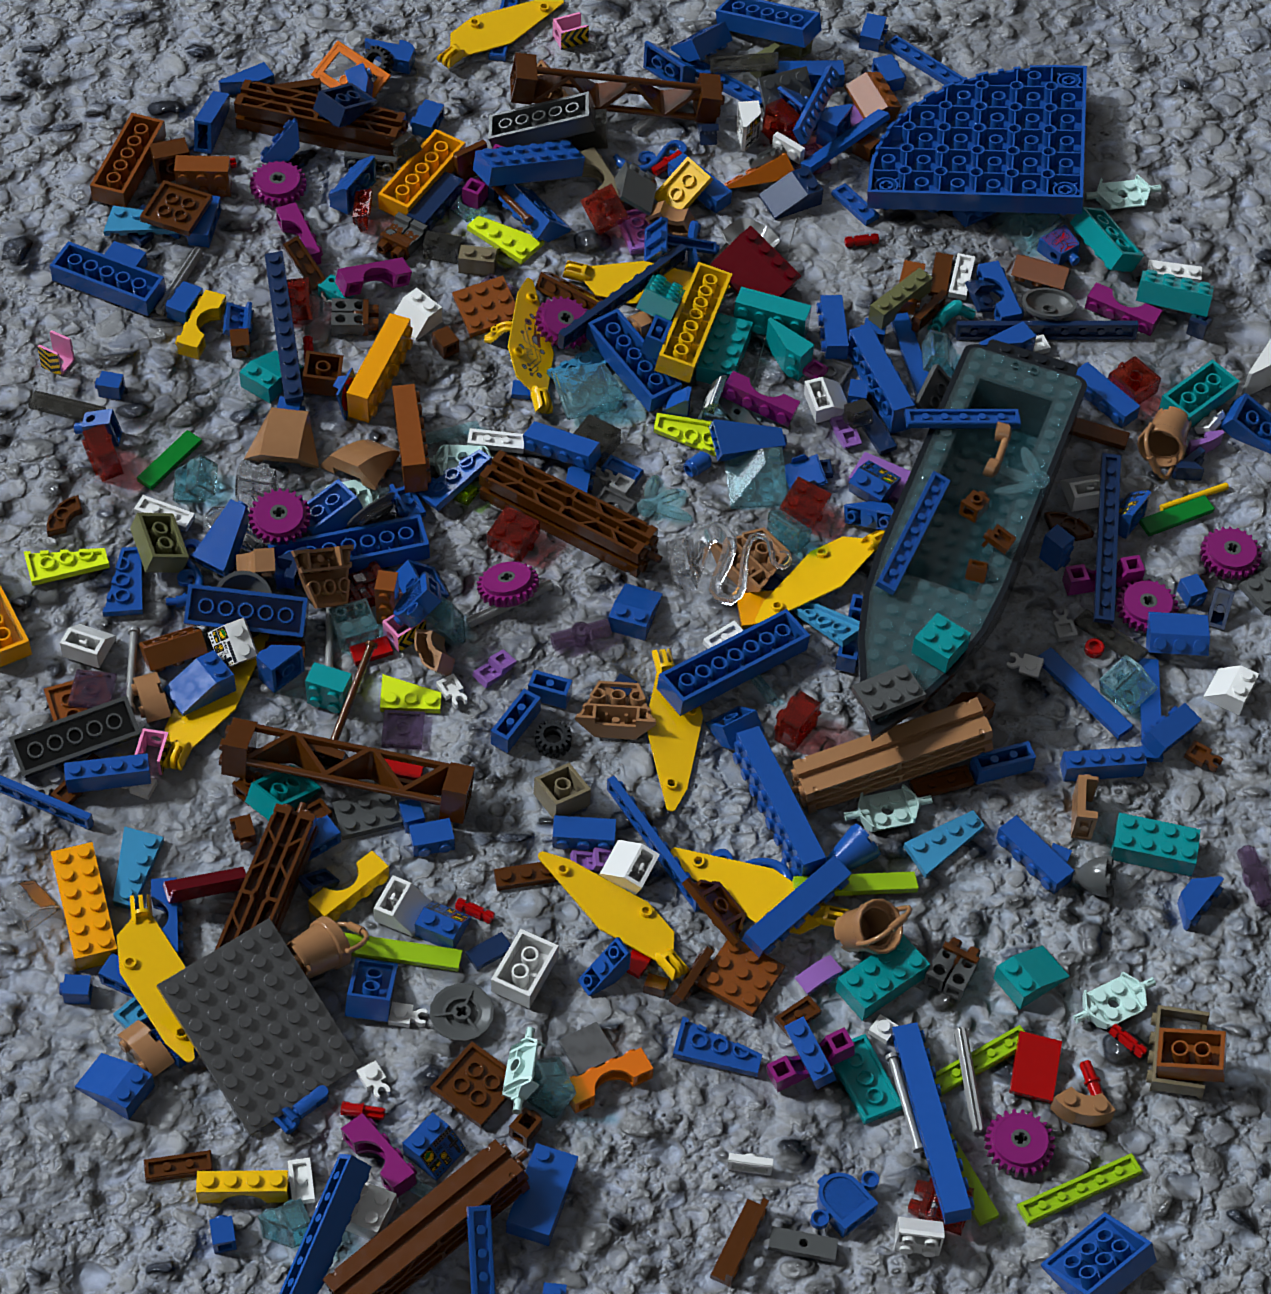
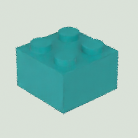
M937 612L915 636L911 653L946 673L968 648L971 633Z
M314 662L305 679L307 703L313 707L327 709L332 713H341L353 682L352 673Z

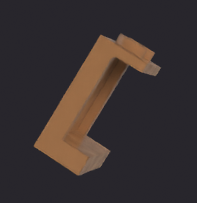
M1089 774L1078 775L1072 795L1071 838L1092 839L1098 820V812L1086 810V801H1093L1099 777Z

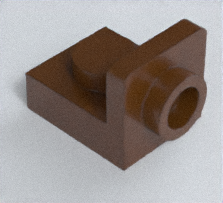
M997 524L993 530L989 528L982 538L985 541L981 546L985 548L989 543L1005 555L1016 540V537Z

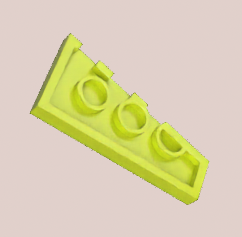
M479 215L467 225L469 232L494 248H500L502 253L521 265L545 244L544 240L538 241L528 233Z
M657 413L654 433L716 457L709 430L712 421Z
M105 548L79 549L77 552L60 550V552L49 553V550H43L40 553L23 551L32 586L110 568Z

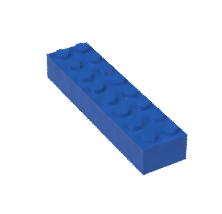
M420 514L296 539V542L289 540V545H286L285 541L281 542V545H278V543L268 545V548H274L275 573L273 575L277 589L287 587L286 579H284L285 570L279 568L278 557L300 547L319 549L354 544V549L350 555L352 567L349 568V575L354 572L360 573L362 570L370 571L404 564L407 560L419 561L430 558L429 541ZM299 578V580H298V582H297V585H301V584H302L300 578Z
M785 609L660 673L657 690L681 716L806 651L810 634Z
M757 726L738 732L736 734V742H734L733 760L736 765L739 764L741 776L744 781L747 780L750 794L752 797L755 796L758 810L764 814L766 826L774 834L775 844L780 846L782 857L786 863L788 862L793 876H811L825 864L826 856L760 727Z

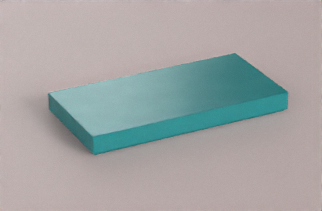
M863 1034L853 1038L855 1055L833 1066L865 1125L901 1111L903 1108L900 1098L867 1035Z

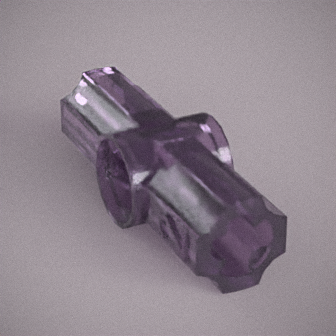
M607 619L588 624L577 622L572 628L551 633L550 640L555 651L571 646L581 648L587 646L589 641L611 636L612 631Z
M1251 845L1243 846L1236 853L1243 869V882L1246 887H1250L1256 906L1260 908L1267 907L1271 904L1268 870L1264 865H1261L1255 847Z

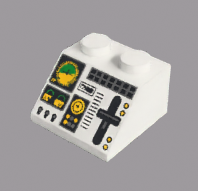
M759 100L738 102L736 130L741 152H745L759 138V132L762 130L761 118L764 117L763 107L760 108Z
M245 618L208 632L214 651L228 668L255 659L258 655Z

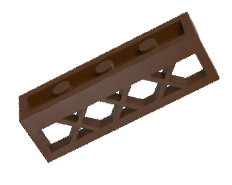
M541 272L535 286L536 290L551 298L556 297V299H559L562 296L563 299H567L569 297L572 301L576 300L578 304L582 303V307L588 310L595 307L599 301H603V299L552 272Z
M763 1198L761 1203L758 1204L747 1199L710 1274L711 1279L731 1288L767 1213L769 1200Z

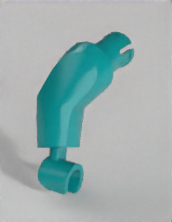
M953 300L937 313L932 320L933 324L928 325L927 330H931L934 327L932 335L938 334L951 318L958 315L973 320L976 310L963 305L961 300Z

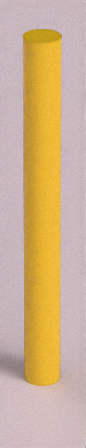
M1225 482L1159 505L1160 511L1203 495L1208 497L1228 490L1229 485Z

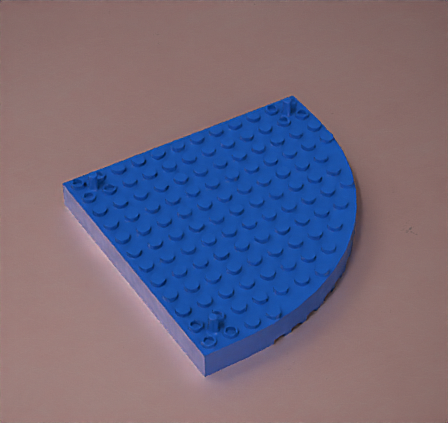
M1030 65V68L1021 69L1020 66L1013 67V70L1004 71L1003 68L997 69L996 73L990 74L986 71L976 74L974 78L968 79L964 77L961 82L956 84L954 82L942 86L941 90L926 94L923 100L915 101L907 107L905 113L898 115V119L895 122L892 121L875 148L869 171L867 208L884 210L1053 213L1061 215L1082 214L1087 66Z

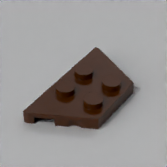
M687 878L682 883L684 888L698 903L700 909L712 920L714 926L721 931L734 947L740 941L739 933L743 930V922L746 918L744 910L720 882H709L701 879L698 882H692L691 878Z

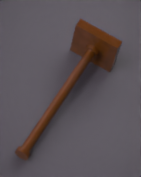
M484 140L453 153L455 176L463 179V182L477 176L473 171L475 151L487 148V143ZM491 186L523 219L525 225L528 226L533 223V216L528 215L501 186Z
M367 640L365 643L366 649L330 739L339 740L372 653L374 649H377L378 644L373 641ZM307 743L320 761L338 764L349 758L346 752L336 748Z

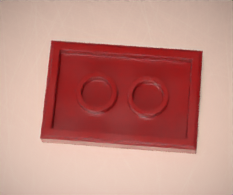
M1020 1031L1009 1093L1051 1104L1054 1097L1062 1041Z

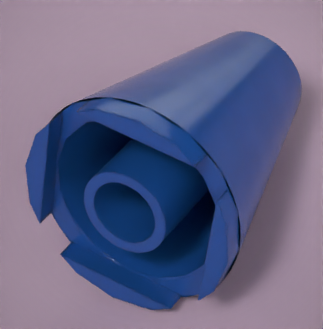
M855 823L850 826L828 854L825 863L835 855L849 871H852L878 858L881 853L874 841L871 842L868 838L870 835L860 825Z

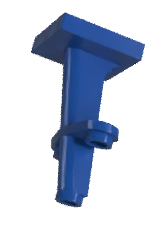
M660 217L645 228L644 261L652 263L664 255L667 249L675 248L682 243L686 246L688 267L694 269L697 263L700 262L697 252L717 255L720 246L717 242L697 239V234L701 230V224L698 221L690 222L688 237L668 234V218Z

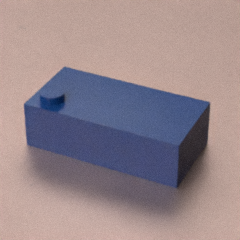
M536 1143L525 1171L529 1177L527 1181L530 1189L524 1194H520L519 1198L514 1201L506 1221V1233L542 1245H550L578 1169V1156Z

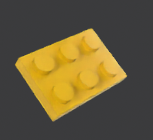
M687 156L656 191L654 198L658 202L665 200L674 208L687 209L711 183L713 178Z

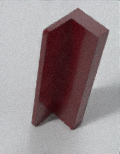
M243 866L164 881L163 888L169 904L240 890L246 872Z

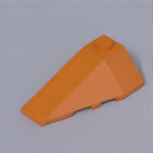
M782 153L766 164L749 168L745 172L746 175L740 174L724 183V185L731 189L774 182L794 171V168L787 153Z

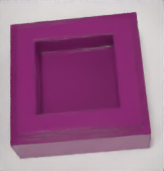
M813 359L803 368L802 374L810 379L823 377L828 372V367Z

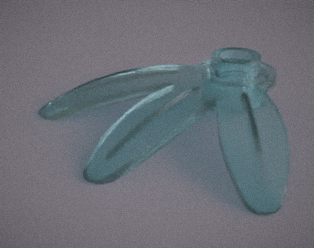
M1023 447L1021 448V458L1028 473L1001 466L999 473L1002 476L1019 483L997 488L994 493L999 495H1017L1032 488L1042 489L1050 483V477L1046 472L1040 471L1035 456L1028 448Z
M658 475L650 477L645 486V499L640 500L637 504L638 512L644 517L652 516L656 512L675 520L691 521L692 516L684 510L675 506L665 505L685 495L686 491L684 489H670L656 496L660 485V478Z

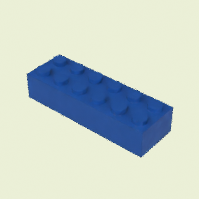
M726 0L715 10L717 24L725 21L729 31L805 48L822 30L820 12L765 0Z
M567 140L546 142L544 144L532 143L525 146L499 147L496 149L485 148L475 151L473 171L489 187L580 177L583 173L585 157Z
M69 241L50 264L53 281L146 316L150 315L166 292L164 276Z
M618 308L588 322L585 337L649 413L662 407L664 402L667 403L669 395L681 390L682 383L677 378L654 371L657 359L640 353L644 339Z
M870 324L850 329L848 358L860 380L869 381L867 393L890 434L911 429L906 427L904 412L905 409L916 408L915 400L910 397L907 386L902 383L899 372L893 366L892 359L886 354L885 346L878 339L877 332L872 329Z
M188 584L184 624L219 628L225 624L245 618L252 633L305 639L310 600L306 597Z

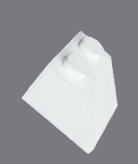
M418 288L404 296L394 312L396 315L411 319V327H413L411 338L415 341L443 322L442 307Z
M1241 665L1219 668L1203 699L1240 715L1255 687L1259 673Z

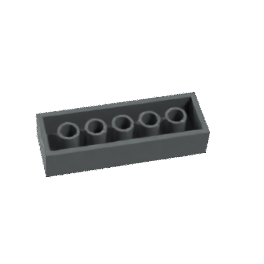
M588 91L490 114L488 139L492 148L495 144L503 147H514L515 145L525 146L532 143L540 144L595 131V105Z
M126 695L8 737L24 779L64 763L138 738L141 732Z

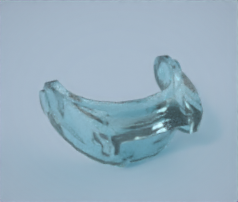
M462 194L458 196L451 208V211L466 222H471L478 215L484 216L488 214L486 207L473 209L462 204Z

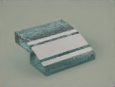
M726 375L717 378L710 385L697 419L705 420L707 413L714 415L727 379Z

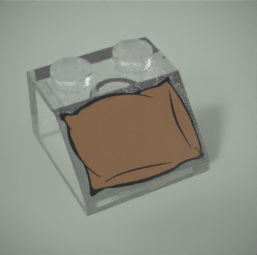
M36 880L14 881L0 891L1 906L25 933H28L61 910L60 906Z

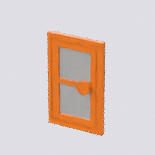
M340 41L334 44L311 73L312 77L320 78L321 83L329 88L348 84L345 70L364 63L366 68L370 67L374 76L371 78L374 84L373 98H375L391 77L389 73Z

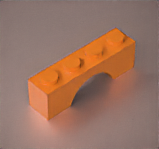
M642 1048L631 1049L617 1059L611 1058L597 1068H589L582 1075L568 1078L563 1083V1093L576 1114L595 1105L596 1090L603 1083L610 1080H622L635 1087L652 1079L654 1068Z

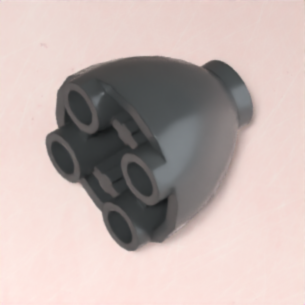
M1113 856L1097 857L1084 863L1081 867L1075 868V884H1080L1085 890L1094 895L1114 897L1112 880H1116V867H1114Z

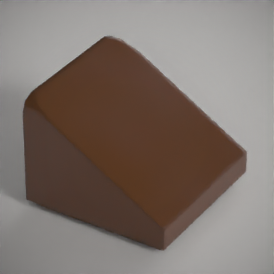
M969 559L965 579L984 583L989 563Z
M649 973L644 983L643 993L664 998L669 978Z

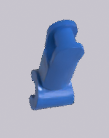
M324 1085L318 1086L309 1095L292 1106L293 1110L290 1107H285L282 1109L284 1114L280 1117H274L273 1120L286 1134H291L299 1126L300 1119H303L328 1101V1088Z

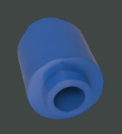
M703 451L698 452L686 460V463L683 465L684 471L690 477L698 476L711 467V456Z

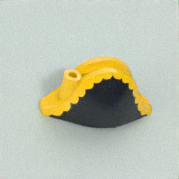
M505 321L492 326L491 332L484 336V342L499 348L508 349L512 321Z

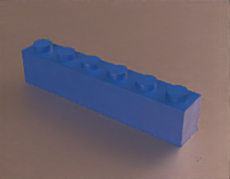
M834 855L746 931L742 941L759 958L764 953L769 955L776 948L775 944L779 940L783 942L791 935L789 931L794 927L796 929L800 928L806 921L804 918L809 914L811 916L816 914L821 908L819 905L823 902L828 903L835 896L834 892L838 888L843 890L850 883L848 879L852 873Z

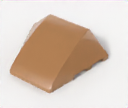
M271 407L244 460L259 462L270 460L297 463L303 467L319 468L309 411Z
M360 440L345 445L332 453L320 464V467L332 473L340 470L360 478L363 486L377 490L379 481L385 478V472L393 466L400 452L373 440Z
M765 527L743 532L742 535L736 537L726 536L724 540L716 542L715 540L708 541L718 568L743 592H760L790 553Z
M354 544L291 551L304 590L315 609L348 605L350 589L348 575L349 568L352 567L350 555L354 549Z
M598 681L590 694L589 700L583 704L581 712L575 716V721L590 734L601 738L635 740L656 726V720L651 715V709L646 704V698L639 683ZM610 687L631 688L632 691L627 697L623 690H614Z

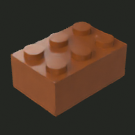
M176 155L174 167L176 184L213 196L231 197L232 174L230 156Z
M1159 1028L1156 1065L1158 1078L1225 1082L1226 1031Z

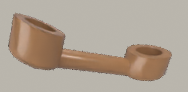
M997 421L995 441L1001 443L995 459L990 458L987 462L983 476L993 478L998 474L1011 439L1012 430L1009 424Z

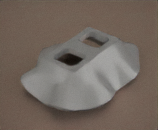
M750 218L737 219L729 224L721 233L728 246L749 226H752L774 249L781 242L773 231Z

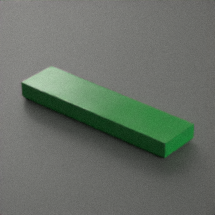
M186 430L137 476V481L153 490L202 444V439Z
M1203 495L1141 518L1139 524L1148 537L1214 513L1215 508L1208 498Z

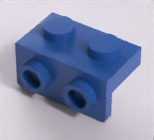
M248 301L245 307L230 302L226 303L223 325L224 335L230 336V329L248 328L249 334L251 333L253 328L251 319L254 314L252 302Z
M393 484L389 485L388 493H396L391 504L394 503L398 517L403 518L418 514L421 515V518L426 516V511L415 492L405 493L404 486L396 489Z

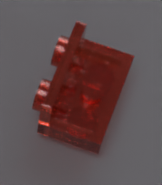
M371 188L355 191L352 218L354 225H357L360 232L367 231L373 197V190Z

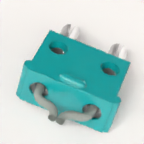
M332 274L321 284H318V296L323 298V302L326 304L332 303V298L352 299L355 295L343 296L335 283L336 276Z

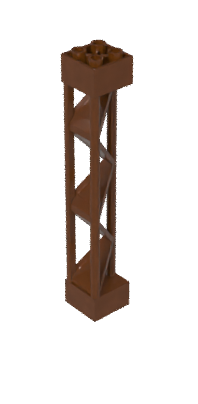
M515 53L510 74L511 103L532 105V103L537 104L554 100L553 98L544 97L560 86L576 88L580 93L589 91L595 105V110L715 124L717 117H720L721 114L720 107L724 105L725 96L722 95L723 82H721L720 75L700 73L697 84L575 71L537 66L536 55ZM588 79L601 80V81H610V82L594 83V82H592V81H590V80H588ZM653 86L666 87V88H675V89L659 90V89H657V88H655V87H653ZM626 93L642 95L652 109L610 104ZM693 100L694 113L675 112Z
M233 717L231 725L226 727L225 739L222 738L220 741L219 750L222 753L219 758V765L221 766L222 775L245 779L250 767L396 796L439 805V819L450 818L451 822L459 824L464 823L472 796L475 767L464 764L445 763L260 725L258 722ZM257 732L279 737L261 748H256ZM307 743L356 752V754L338 764L322 762L318 760ZM385 759L433 768L434 770L416 780L400 778L395 775ZM291 763V764H295V765L299 766L300 768L291 767V766H286V765H281V764ZM359 779H369L378 784L359 781Z

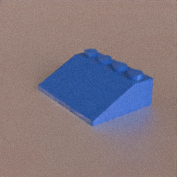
M1104 1212L1043 1261L1041 1267L1066 1294H1118L1155 1264L1157 1260L1151 1241Z

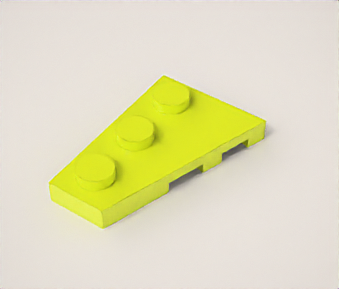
M382 674L380 712L441 713V692Z

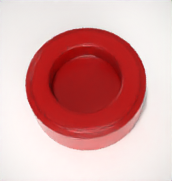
M1089 639L1085 643V654L1090 658L1101 657L1105 649L1104 643L1099 639Z

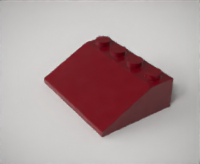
M752 226L743 231L710 264L712 267L732 273L729 285L738 294L741 287L783 297L801 278V275Z

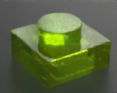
M469 484L453 500L469 506L479 491L477 487Z

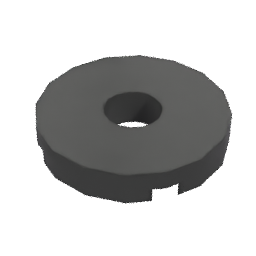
M778 146L776 148L772 147L756 155L757 158L755 160L750 158L748 164L750 168L761 166L777 158L782 152Z

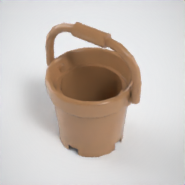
M1169 406L1168 409L1164 410L1161 408L1148 427L1140 434L1137 442L1139 453L1149 462L1153 472L1162 480L1169 479L1175 465L1184 459L1187 447L1186 440L1192 425L1191 421L1189 423L1187 419L1188 414L1174 406ZM1160 467H1170L1166 475L1161 473Z
M884 899L869 900L856 909L844 912L842 916L837 918L834 926L835 938L840 940L843 945L840 947L850 953L867 951L872 954H888L895 950L901 942L903 924L908 920L913 909L910 905L895 907ZM900 911H906L904 914H899Z
M321 916L312 922L306 931L286 943L309 980L331 969L338 970L350 964L351 953L367 943L369 933L365 927L351 921L335 922L329 917ZM341 927H346L350 931L364 935V938L356 945L350 947Z

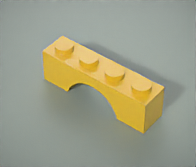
M205 289L203 295L199 296L195 309H192L188 322H185L181 335H178L175 345L177 346L178 354L199 360L206 347L205 335L200 331V328L210 321L221 320L227 303L226 295Z
M370 851L356 862L358 877L353 885L338 891L327 888L321 889L308 900L309 911L317 919L321 916H326L336 922L341 914L346 910H351L360 899L368 897L373 889L378 885H383L388 880L389 866L377 854Z
M288 1170L197 1171L196 1195L198 1203H221L226 1198L240 1195L257 1197L266 1203L289 1202Z

